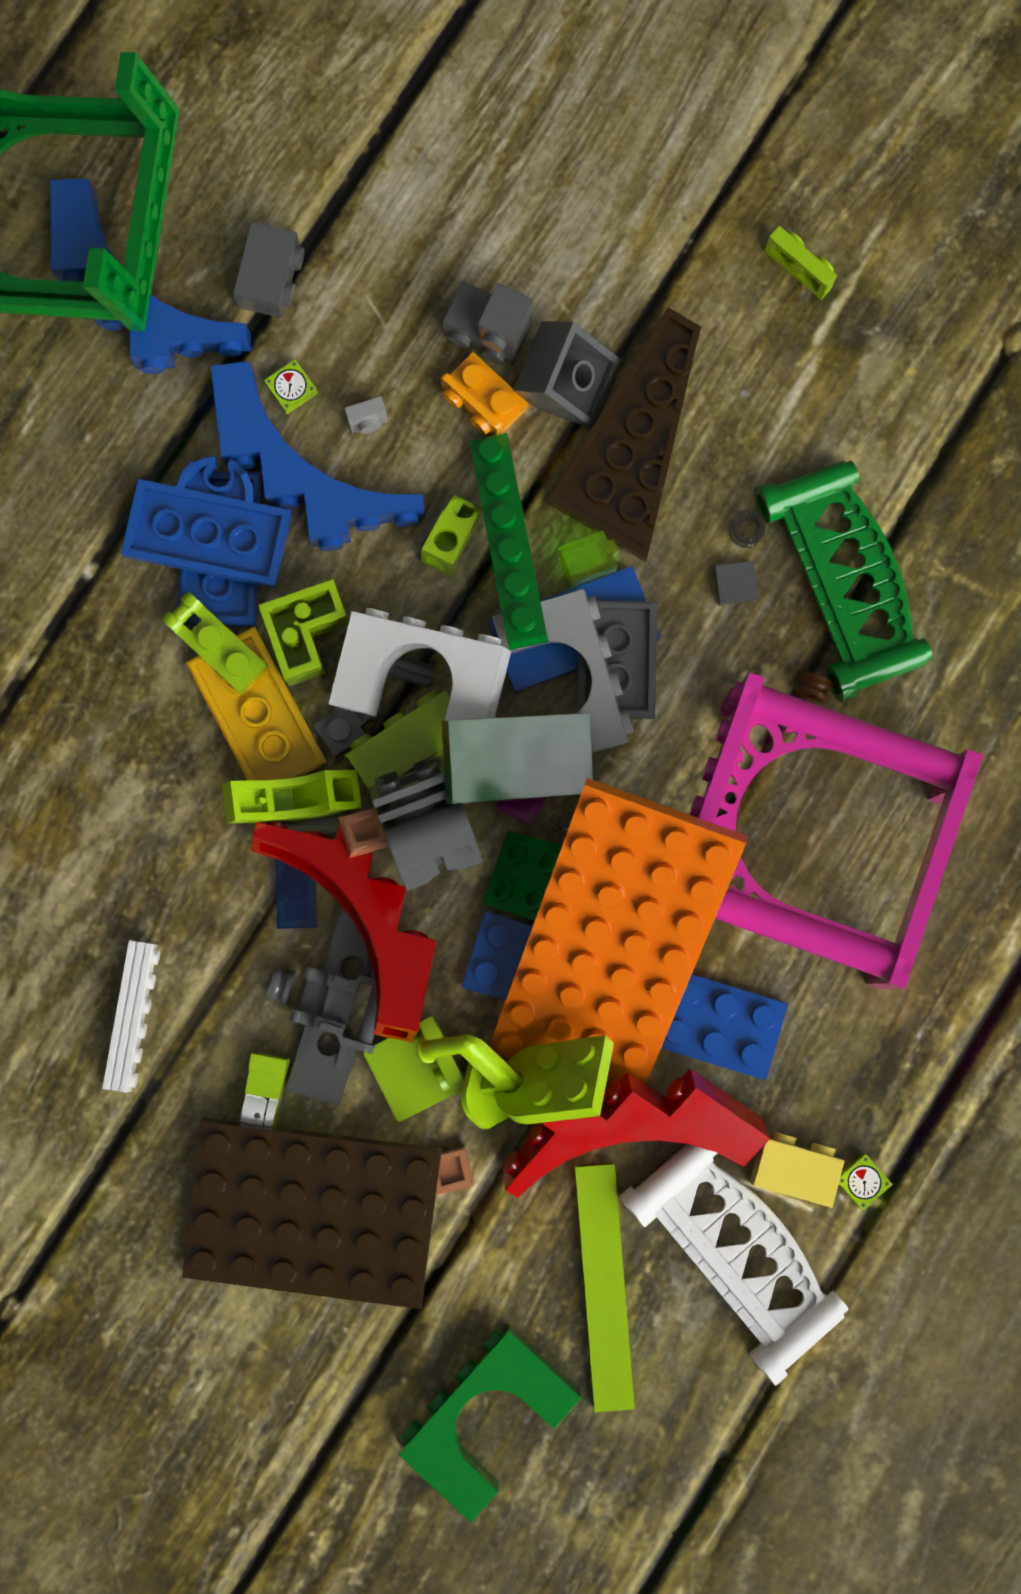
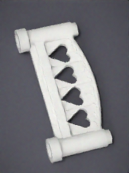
M686 1144L638 1187L633 1189L630 1186L618 1197L644 1228L657 1217L759 1340L760 1344L749 1353V1356L776 1386L788 1376L785 1370L845 1318L843 1314L849 1309L834 1291H831L828 1295L823 1294L807 1259L790 1232L755 1193L713 1162V1157L718 1153ZM702 1182H709L713 1186V1194L720 1195L723 1198V1209L715 1213L689 1216L698 1185ZM729 1213H735L739 1218V1225L746 1226L749 1229V1240L743 1244L716 1247L724 1217ZM756 1244L762 1245L765 1249V1257L775 1260L776 1270L770 1275L742 1278L750 1248ZM780 1276L789 1277L792 1283L791 1288L798 1289L802 1293L801 1303L793 1307L768 1310L776 1280Z

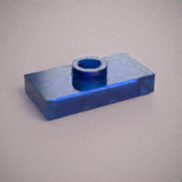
M275 859L277 929L318 928L317 883L308 875Z

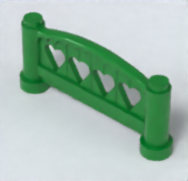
M842 460L776 485L773 482H767L754 488L755 502L762 519L768 524L783 518L834 643L840 661L826 667L827 679L834 684L832 693L839 702L856 697L859 690L925 666L927 661L932 660L933 657L927 640L924 638L918 640L912 634L910 608L898 563L880 526L859 496L853 491V484L859 482V474L854 462L851 460L848 462ZM837 503L843 508L842 518L848 521L849 530L841 533L815 527V524L830 504ZM850 538L856 541L858 545L856 553L860 554L864 559V564L861 568L829 562L845 539ZM860 574H867L872 579L871 589L877 592L878 601L875 604L846 599L844 595ZM879 609L886 613V624L893 630L891 639L884 640L858 633L874 610Z

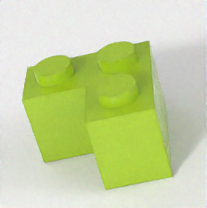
M334 579L258 605L283 678L288 686L326 674L313 637L348 626L349 624Z

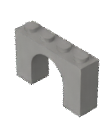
M582 589L542 601L541 605L549 642L509 650L502 614L492 616L499 639H502L501 646L511 651V654L545 644L561 643L573 647L585 658L591 671L592 687L588 700L576 714L590 713L592 753L629 742L627 734L634 733L628 710L620 711L616 696L623 695L617 672L609 673L605 658L612 657L606 634L598 635L594 620L601 619L595 596L587 597L586 591Z

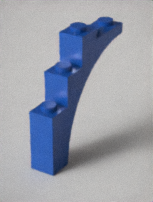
M89 179L50 180L51 270L58 281L84 282L89 247L105 248L113 256L108 248L100 224L97 194ZM153 295L150 296L145 332L130 331V358L137 369H141L142 372L149 374L163 373L165 369L175 368V353H180L181 356L187 358L201 357L205 352H218L222 356L233 357L241 355V351H251V335L246 323L217 322L189 315L159 301ZM94 319L98 326H102L107 330H122L126 328L120 321Z
M250 361L211 366L220 452L226 467L230 459L237 462L244 470L254 468L255 463H261L264 493L269 506L293 510L299 507V503H305L309 539L313 547H320L322 551H334L343 548L344 543H351L350 527H356L358 531H372L380 528L379 524L395 522L396 526L406 527L417 524L418 519L426 518L423 494H386L359 489L333 479L307 463L284 441L267 417L260 401L255 374Z

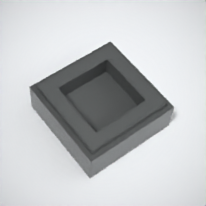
M754 561L715 565L714 574L719 606L758 601Z

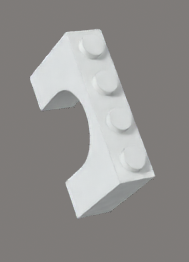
M366 608L365 614L351 612L329 700L330 705L376 717L386 676L393 663L409 651L432 649L438 651L445 658L452 673L453 686L444 721L495 718L511 651L501 646L502 639L479 634L478 639L473 640L463 637V630L441 625L440 631L425 628V621L403 616L402 623L388 620L389 613L372 608Z

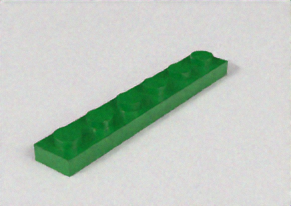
M503 433L469 441L509 650L549 642L508 434Z

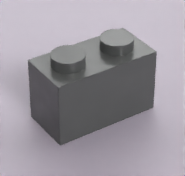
M251 222L233 292L238 308L283 318L285 306L291 307L294 299L295 284L291 283L294 270L300 271L304 259V247H300L297 232Z

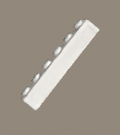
M129 940L102 1089L128 1093L132 1092V1088H136L138 1082V1073H135L136 1064L141 1062L143 1049L139 1047L141 1038H145L147 1024H144L145 1014H149L151 1009V999H148L149 991L154 988L156 981L153 969L154 964L158 965L160 950H157L158 945Z

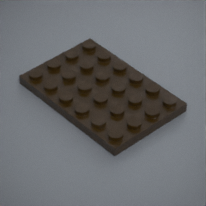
M203 1117L199 1127L182 1278L421 1309L442 1149Z

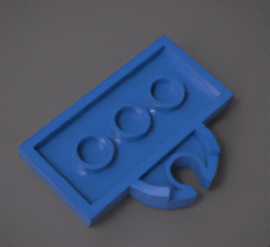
M216 456L206 457L196 462L191 461L181 472L177 486L138 479L121 555L128 559L276 589L293 513L289 509L255 503V490L247 471L231 459L227 465L230 471L229 482L222 487L211 485L210 477L218 468V460Z

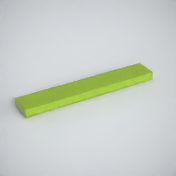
M615 1163L575 1166L594 1412L634 1410Z

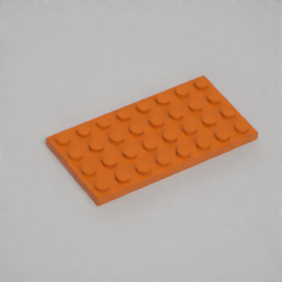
M587 778L489 1046L501 1058L510 1060L519 1051L533 1045L606 1035L614 1045L605 1092L613 1082H619L627 1072L646 1084L743 853L748 836Z

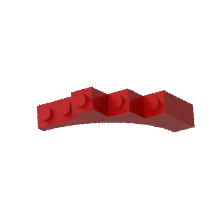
M272 821L265 824L256 822L251 851L280 860L308 875L333 896L356 927L365 944L374 973L377 1005L373 1034L413 1043L419 1028L436 940L430 939L425 933L416 930H406L404 933L397 931L406 887L398 885L395 880L386 877L367 878L373 852L350 858L339 826L335 840L318 831L308 830L303 833L290 830L286 825Z
M691 1068L682 1078H677L670 1084L665 1097L627 1072L619 1082L615 1081L607 1088L600 1116L537 1123L530 1131L526 1143L518 1152H511L503 1164L505 1191L519 1198L540 1177L565 1161L594 1149L624 1142L660 1140L690 1144L719 1153L745 1167L769 1141L770 1136L761 1116Z

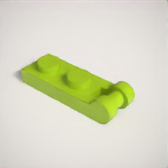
M187 591L180 598L182 603L172 613L168 611L161 620L242 695L268 668V665ZM194 613L201 621L190 631L184 623Z

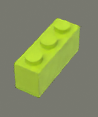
M446 690L440 694H437L436 691L426 694L415 703L418 707L406 716L403 712L397 713L383 723L385 730L374 737H371L369 733L365 734L350 745L352 751L346 754V756L368 789L376 785L375 779L384 774L396 771L397 775L400 776L413 771V764L430 757L437 758L443 754L441 721L445 720L450 700Z

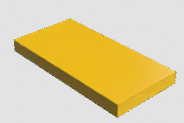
M255 626L240 633L237 637L268 665V668L242 695L200 656L185 662L247 780H277L308 775L328 764Z

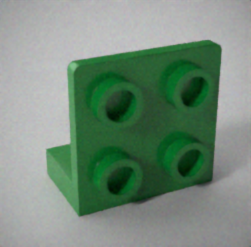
M508 831L483 903L489 907L535 921L562 846Z

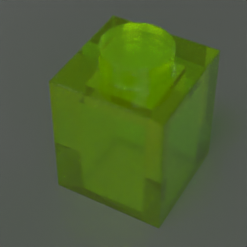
M604 531L559 546L558 556L571 589L615 573L617 569L616 562L621 561L614 540L607 541Z

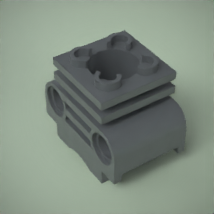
M435 757L423 759L413 764V771L400 776L397 775L396 771L384 774L375 779L376 785L369 787L372 802L377 809L387 842L407 891L427 884L433 877L440 874L437 865L445 863L447 870L466 869L484 862L462 803L446 804L444 759L437 762Z

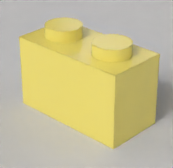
M774 1131L772 1138L756 1154L749 1182L756 1187L833 1208L845 1160L834 1156L835 1148L812 1142L811 1149L795 1145L796 1137Z

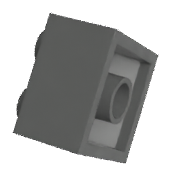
M542 321L513 391L540 410L592 429L599 417L621 359L574 322Z

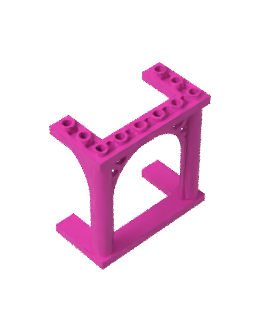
M749 672L742 682L736 680L734 687H731L730 692L725 696L719 715L726 718H723L715 742L721 743L717 758L709 757L702 776V780L708 782L704 796L696 795L689 815L736 831L739 804L744 791L754 776L772 760L789 752L809 748H822L845 753L930 783L933 787L928 800L941 804L895 943L777 900L763 890L753 879L744 865L742 857H740L731 880L735 876L741 877L744 883L743 891L731 885V890L727 889L715 919L869 973L867 985L878 989H905L983 754L969 749L957 754L764 686V677ZM778 725L786 728L784 733L796 734L793 742H782V733ZM753 726H763L771 734L773 747L769 753L759 752L751 743L750 731ZM806 735L814 737V739L806 740ZM741 745L745 752L753 759L751 767L747 770L741 769L738 765V762L742 763L744 760L743 752L740 749ZM731 776L735 781L736 785L728 784ZM726 793H733L736 800L733 804H728L725 801ZM719 808L727 812L726 814L717 817ZM754 893L759 898V900L750 897V895Z

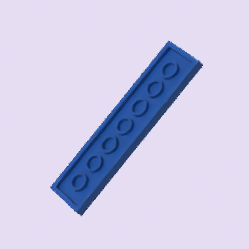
M485 911L462 987L506 1001L533 926ZM691 975L661 1048L766 1080L788 1004Z

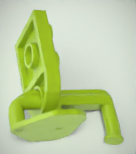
M464 1034L433 1040H421L416 1046V1053L418 1058L424 1063H432L437 1057L461 1054L468 1061L461 1092L462 1107L466 1116L479 1128L489 1129L507 1118L520 1124H535L600 1116L614 1043L606 1035L538 1044L519 1051L506 1063L484 1041L471 1034Z

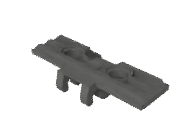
M343 908L341 909L323 971L306 966L303 978L307 979V984L299 1009H293L290 1021L305 1024L306 1026L286 1087L288 1091L337 1106L340 1105L356 1050L373 1054L375 1046L371 1044L375 1035L373 1032L377 1005L374 973L365 944L351 918ZM357 956L364 964V971L357 979L351 980L343 975L341 966L347 957ZM360 984L372 986V990L357 1039L346 1036L345 1032ZM326 1032L335 1034L339 1040L340 1049L332 1056L324 1055L318 1048V1040Z

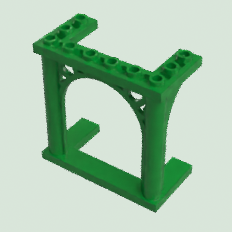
M136 52L120 53L114 91L121 99L40 96L0 90V131L2 133L8 131L4 138H0V155L25 139L46 134L144 138L123 266L105 248L89 247L84 282L18 278L0 271V313L120 321L130 331L145 332L180 109Z

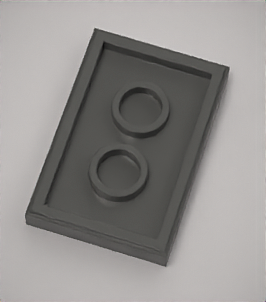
M596 600L601 619L594 620L598 635L606 634L612 657L605 658L609 673L617 672L623 695L616 696L620 711L628 710L631 719H655L657 602ZM579 652L577 712L585 705L592 687L589 665Z

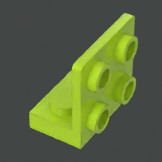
M434 1015L419 1023L418 1032L413 1043L388 1038L374 1045L373 1054L364 1052V1056L398 1122L452 1095L455 1096L462 1092L465 1077L454 1055L437 1057L432 1063H424L417 1056L416 1046L418 1042L425 1039L444 1038Z

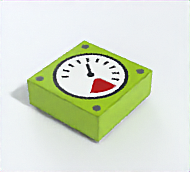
M296 359L264 380L265 385L287 415L318 394L316 387Z
M865 1153L861 1154L842 1171L839 1181L841 1188L862 1211L893 1185Z

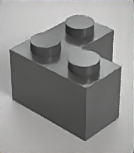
M462 281L444 318V335L448 336L449 342L459 348L468 349L470 346L483 352L482 355L495 364L502 365L506 362L513 366L532 327L533 298L497 283L493 293L490 294Z

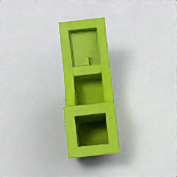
M323 770L318 773L287 779L228 781L222 784L227 824L251 823L256 825V822L265 824L272 821L289 823L324 818L362 809L357 770Z

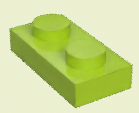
M778 226L769 236L764 251L822 300L831 290L837 278L832 265L825 258L814 256L805 248L804 242L797 234L791 231L786 232L781 226Z

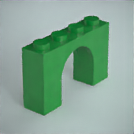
M510 1324L503 1331L496 1328L481 1345L485 1349L482 1355L475 1362L469 1358L454 1375V1378L458 1380L448 1393L441 1389L426 1407L430 1413L421 1423L413 1420L399 1437L403 1443L400 1445L398 1455L470 1523L499 1492V1482L464 1449L458 1438L456 1422L465 1404L476 1395L486 1391H506L522 1399L545 1422L555 1429L581 1400L580 1390Z

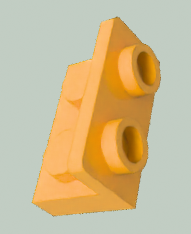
M474 352L450 375L446 372L441 377V387L444 390L441 393L443 398L453 408L458 410L462 407L472 416L469 419L471 424L485 436L488 433L492 436L503 434L529 407V403L514 392V389Z

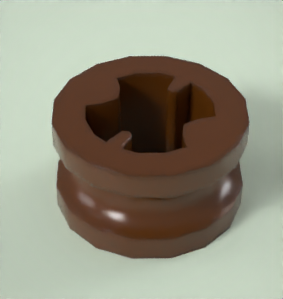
M801 672L799 678L802 680V683L796 685L795 693L815 702L827 703L829 697L826 695L827 690H832L833 682L814 673Z

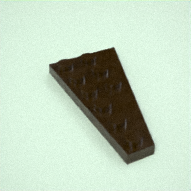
M669 307L547 500V503L644 562L648 558L701 326Z

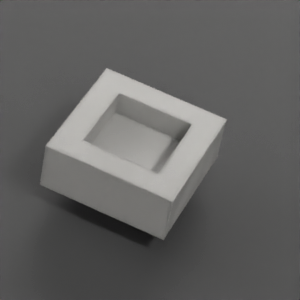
M382 396L344 408L352 433L358 431L361 434L372 433L379 430L383 423L388 422Z

